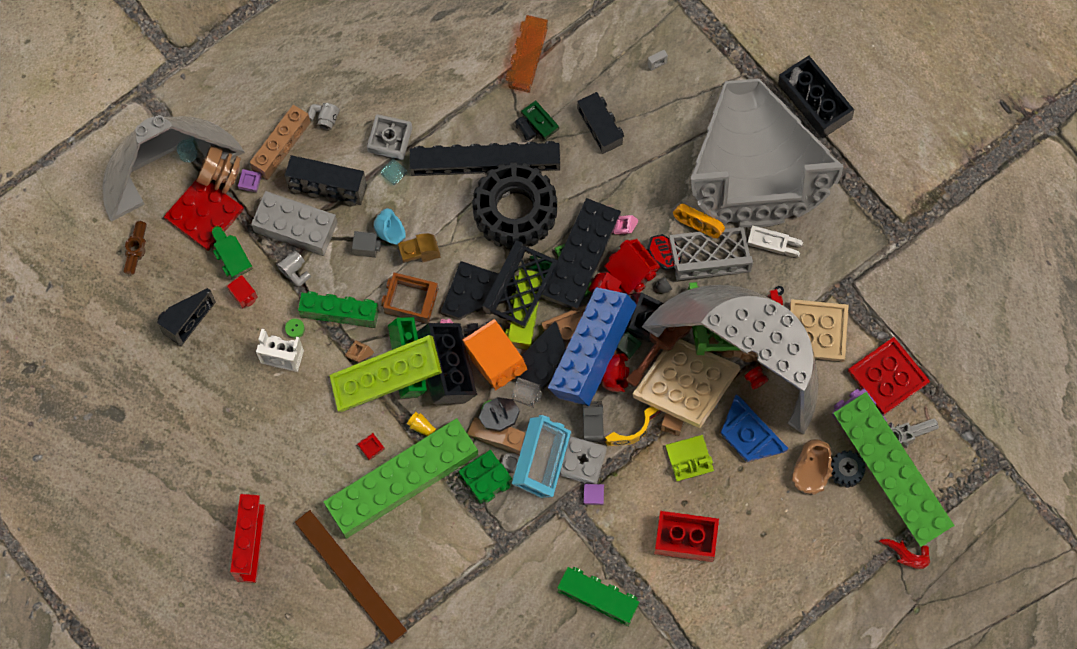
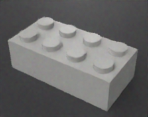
M265 191L251 225L255 233L324 256L338 222L335 214Z

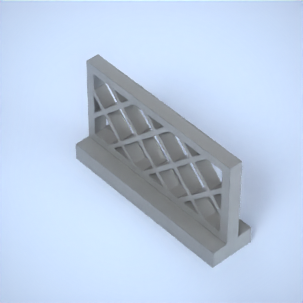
M744 227L725 229L720 236L724 239L720 245L712 241V237L702 232L669 235L676 270V281L751 272L753 259L749 253ZM740 233L741 240L738 243L730 238L732 234ZM695 238H701L705 241L701 247L693 243ZM682 240L687 244L681 249L675 245V241ZM726 241L735 246L731 252L722 247ZM708 243L716 248L712 254L704 250ZM689 245L698 250L694 256L685 251ZM738 248L745 253V257H737L733 253ZM718 251H721L727 257L725 259H718L715 255ZM700 252L708 257L706 261L701 262L696 259ZM683 255L690 260L688 263L679 264L678 259Z

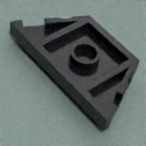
M554 321L521 355L528 370L514 378L515 380L543 389L551 382L566 350L557 322Z

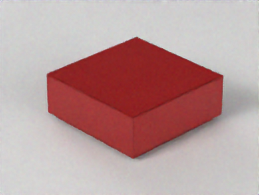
M374 433L357 444L369 461L385 450Z

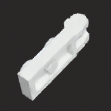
M752 225L747 244L752 247L797 258L800 255L799 251L787 248L786 245L788 243L791 246L801 247L803 242L802 240L789 237L787 234Z

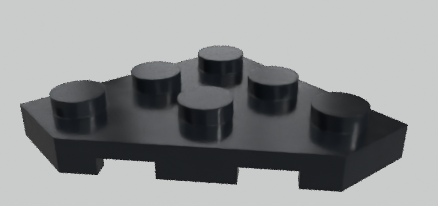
M460 261L441 314L461 320L473 312L483 310V304L499 273ZM512 286L506 290L507 297H509Z

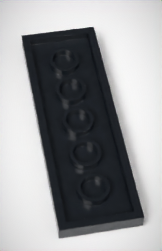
M588 198L585 199L558 259V263L542 294V298L578 311L620 218V210Z

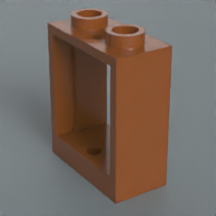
M393 272L392 278H389L387 281V296L384 295L381 302L384 313L401 318L414 317L415 321L428 324L439 290L438 283ZM398 284L427 291L421 314L391 307Z

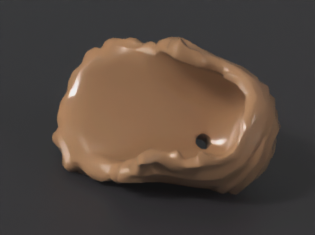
M814 439L803 445L792 477V481L795 482L794 486L799 491L814 495L824 491V486H826L828 479L832 477L833 471L831 467V449L828 443Z

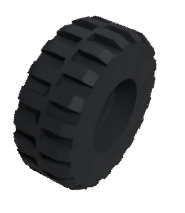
M511 162L510 165L506 166L504 164L498 165V169L489 170L487 176L479 180L478 187L475 188L473 193V216L477 228L480 232L484 233V237L488 241L492 239L496 246L501 247L504 245L506 249H512L516 240L522 242L523 246L529 244L534 246L538 244L540 238L544 239L548 235V231L554 227L555 218H557L555 187L550 184V179L547 175L542 176L541 170L538 168L532 169L529 164L517 165V162ZM510 191V194L519 193L527 196L533 203V209L522 218L511 219L503 216L498 211L497 204L502 199V195Z

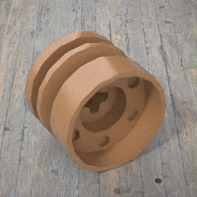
M211 145L202 163L196 182L208 186L213 179L216 181L214 189L218 190L220 184L223 183L221 192L226 194L238 175L241 157L236 156L233 163H231V153L226 156L225 160L221 159L222 149Z

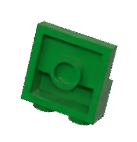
M491 450L458 471L480 504L490 502L495 498L496 493L499 491L505 492L512 486V477Z

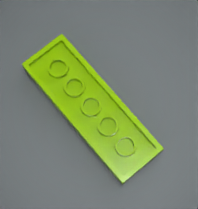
M428 335L329 376L337 410L343 412L438 375L442 371L434 339Z

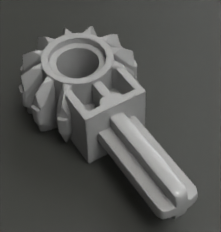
M931 419L911 427L909 422L902 425L897 424L896 427L893 426L892 422L889 423L891 430L903 448H907L909 444H912L915 437L939 428L936 419Z

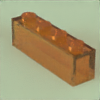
M526 15L525 21L521 22V37L516 39L515 48H517L516 54H512L510 62L512 69L508 70L506 75L509 88L530 93L548 30L547 19Z

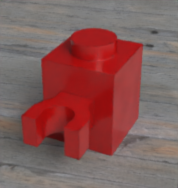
M608 272L596 274L588 289L592 293L598 287L626 294L624 289H619L622 282Z

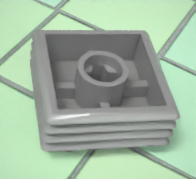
M377 114L367 144L368 152L403 160L412 131V123ZM393 135V138L387 139V137Z
M570 436L559 475L587 484H597L607 447ZM582 457L586 458V461H588L584 462L583 465L580 464V460H578L582 459Z

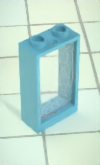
M544 415L530 418L513 477V485L541 498L554 496L571 434L570 430L564 428L565 425L552 422L549 417Z

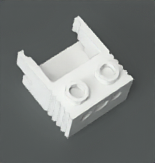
M261 329L258 339L260 345H258L256 350L261 364L298 372L304 352L300 338L296 337V340L285 341L277 336L268 337L265 329Z

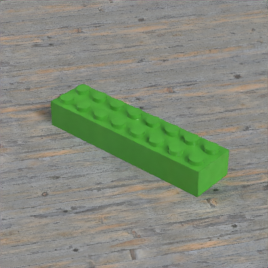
M867 392L833 413L920 547L955 526Z
M456 418L323 502L347 539L479 456L478 449Z

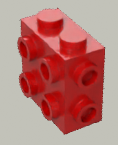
M638 239L625 240L619 246L620 250L609 257L610 261L605 267L609 274L622 282L621 288L629 295L643 291L646 287V282L656 277V272L660 266Z

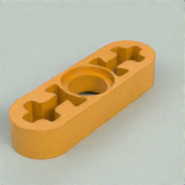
M679 204L673 211L677 221L712 238H719L725 231L722 222L688 205Z

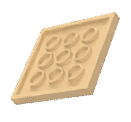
M679 339L672 350H663L633 392V397L701 428L740 371V366L708 351H705L704 355H697L695 345Z

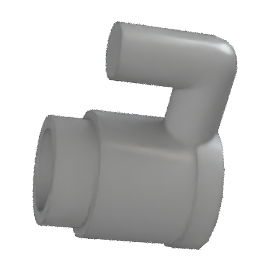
M323 103L322 105L312 104L308 114L310 121H313L316 112H320L317 126L324 130H331L332 126L335 125L340 109L330 103Z
M297 251L289 253L277 264L279 270L287 278H290L296 286H302L311 277L307 271L300 277L295 274L305 262Z

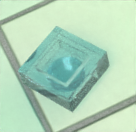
M392 159L380 173L395 186L407 174V170Z

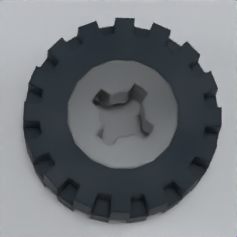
M851 450L837 453L831 461V467L833 468L831 479H834V483H838L839 486H845L846 488L853 487L859 483L866 471L863 458L859 457L857 452L852 453Z

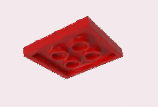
M195 180L165 214L164 218L205 250L209 251L214 243H216L212 235L213 228L218 226L225 232L242 213L244 207L227 194L222 193V190L219 188L215 190V185L211 182L208 186H205Z
M895 337L848 369L849 374L861 389L865 388L876 402V407L883 416L930 383V380Z

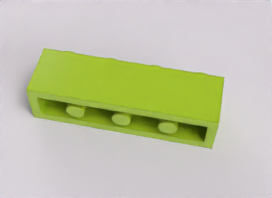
M522 269L519 271V275H515L516 281L526 277ZM527 270L528 276L539 273ZM541 276L530 280L533 288L542 284ZM528 281L517 284L520 293L531 289ZM533 293L522 296L525 305L534 300ZM520 297L511 300V304L514 305L513 309L523 306ZM538 303L525 328L510 322V329H506L505 334L515 348L527 350L532 345ZM525 310L514 312L515 318L523 321L526 316Z

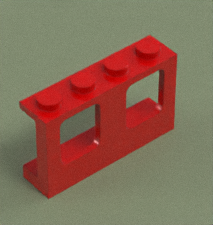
M240 494L230 570V573L237 582H257L266 507L265 504H259L260 495Z

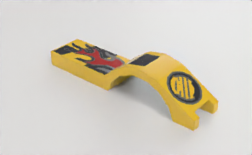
M650 406L644 411L645 424L639 432L630 436H623L612 432L605 437V444L607 446L630 445L640 441L647 432L649 421L663 411Z

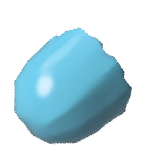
M383 209L377 215L374 221V228L378 237L394 245L405 239V229L392 209Z

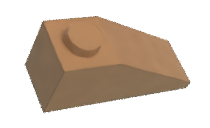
M475 417L467 433L469 437L509 453H516L519 456L526 435L525 432L513 427H509L501 432L487 430L480 419Z

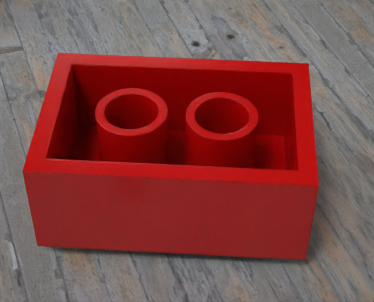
M660 511L654 554L713 562L719 518Z

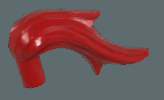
M881 539L879 541L892 548L900 556L901 559L897 560L898 563L916 569H923L929 566V546H922L921 555H915L907 550L903 540L900 543L890 539Z

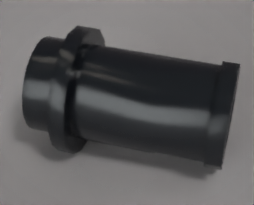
M522 116L515 121V127L519 128L526 141L536 136L527 118Z

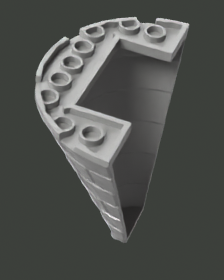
M760 79L725 81L708 126L707 135L696 160V166L690 176L691 188L700 208L712 218L726 224L729 221L736 222L739 227L752 228V225L767 227L785 223L784 219L796 215L798 218L821 204L830 195V189L833 184H838L842 175L843 164L830 154V150L801 124V120Z
M161 115L144 120L117 147L106 167L103 179V200L110 221L112 222L145 205L130 178L131 172L193 140L196 141L204 157L211 145L222 149L221 159L224 160L229 153L232 154L231 159L245 153L231 134L210 121L195 117H163Z

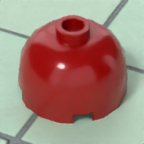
M626 354L613 355L600 382L605 389L613 392H625L623 388L628 387L626 379L629 376V367H625V361H628Z

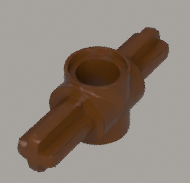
M143 221L136 222L133 236H130L125 243V256L127 259L124 273L128 275L135 274L138 260H141L145 254L146 240L144 235L147 224ZM139 245L137 250H131L133 246Z

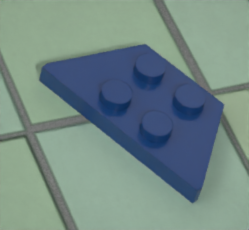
M738 395L734 397L721 435L746 462L788 451L789 448Z

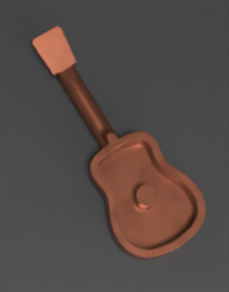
M692 326L666 327L659 337L650 333L649 338L654 345L639 367L627 377L626 382L633 387H637L643 377V373L659 350H672L676 342L691 331Z

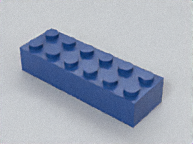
M598 287L595 288L548 386V389L556 397L586 406L590 405L637 306L627 294Z

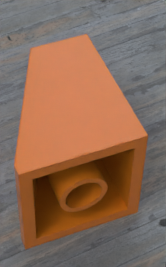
M495 319L463 339L472 363L495 391L528 370L524 359Z

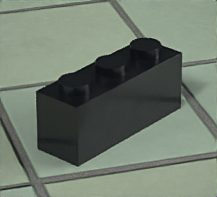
M595 92L578 100L577 109L602 154L623 145L624 133L620 127L617 128L613 113L608 112L604 97H600L598 92Z

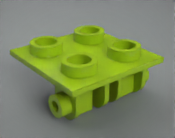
M703 435L665 445L677 482L714 472L713 460L709 456Z

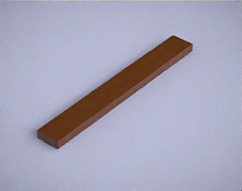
M311 510L297 519L295 524L391 644L408 632Z

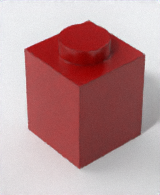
M243 275L227 285L230 294L242 309L254 304L258 298L256 291Z

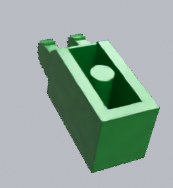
M214 227L212 235L216 243H214L215 249L213 253L217 260L221 259L224 263L222 269L226 276H231L232 280L252 270L253 267L236 236H226L221 227Z

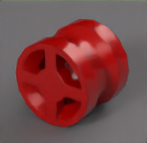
M761 366L752 369L744 376L746 380L750 381L753 390L761 387L769 380L762 373L763 369Z

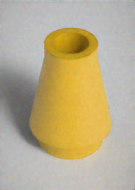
M416 411L407 422L410 429L429 436L436 430L422 413L419 414Z

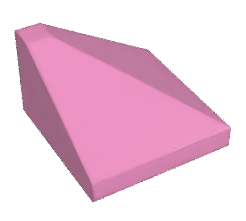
M633 215L620 216L614 229V235L631 234L638 223V219Z

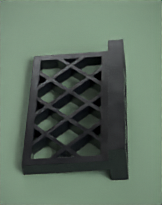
M516 240L483 304L484 312L489 315L494 314L525 328L558 260L523 246L522 242ZM525 252L533 255L535 261L524 264L522 258ZM544 261L552 263L548 270L541 272L538 263ZM536 264L539 273L528 276L526 268ZM524 269L526 277L516 281L514 277L515 272ZM541 276L543 281L541 286L533 288L530 280ZM528 281L531 289L520 293L517 284ZM515 285L518 294L507 297V288ZM533 293V302L525 305L522 296ZM520 297L523 306L512 309L509 301ZM507 302L510 309L503 313L496 310L498 305ZM524 309L526 313L524 320L516 319L514 312Z

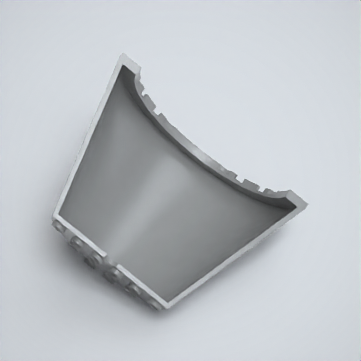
M708 285L693 288L674 296L658 307L643 324L642 327L656 337H659L666 327L704 325L744 353L755 352L759 363L798 388V400L787 424L805 434L816 408L819 388L818 370L806 329L800 320L785 306L760 293L743 287Z

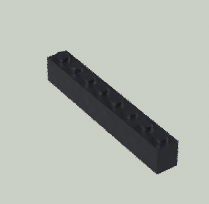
M546 141L545 143L527 142L526 144L511 142L507 145L491 143L482 146L480 144H471L470 146L456 144L451 147L435 145L431 148L423 146L409 148L411 176L487 173L491 169H498V165L501 164L505 166L510 165L511 162H517V165L529 164L530 168H538L541 171L560 170V144L554 141Z

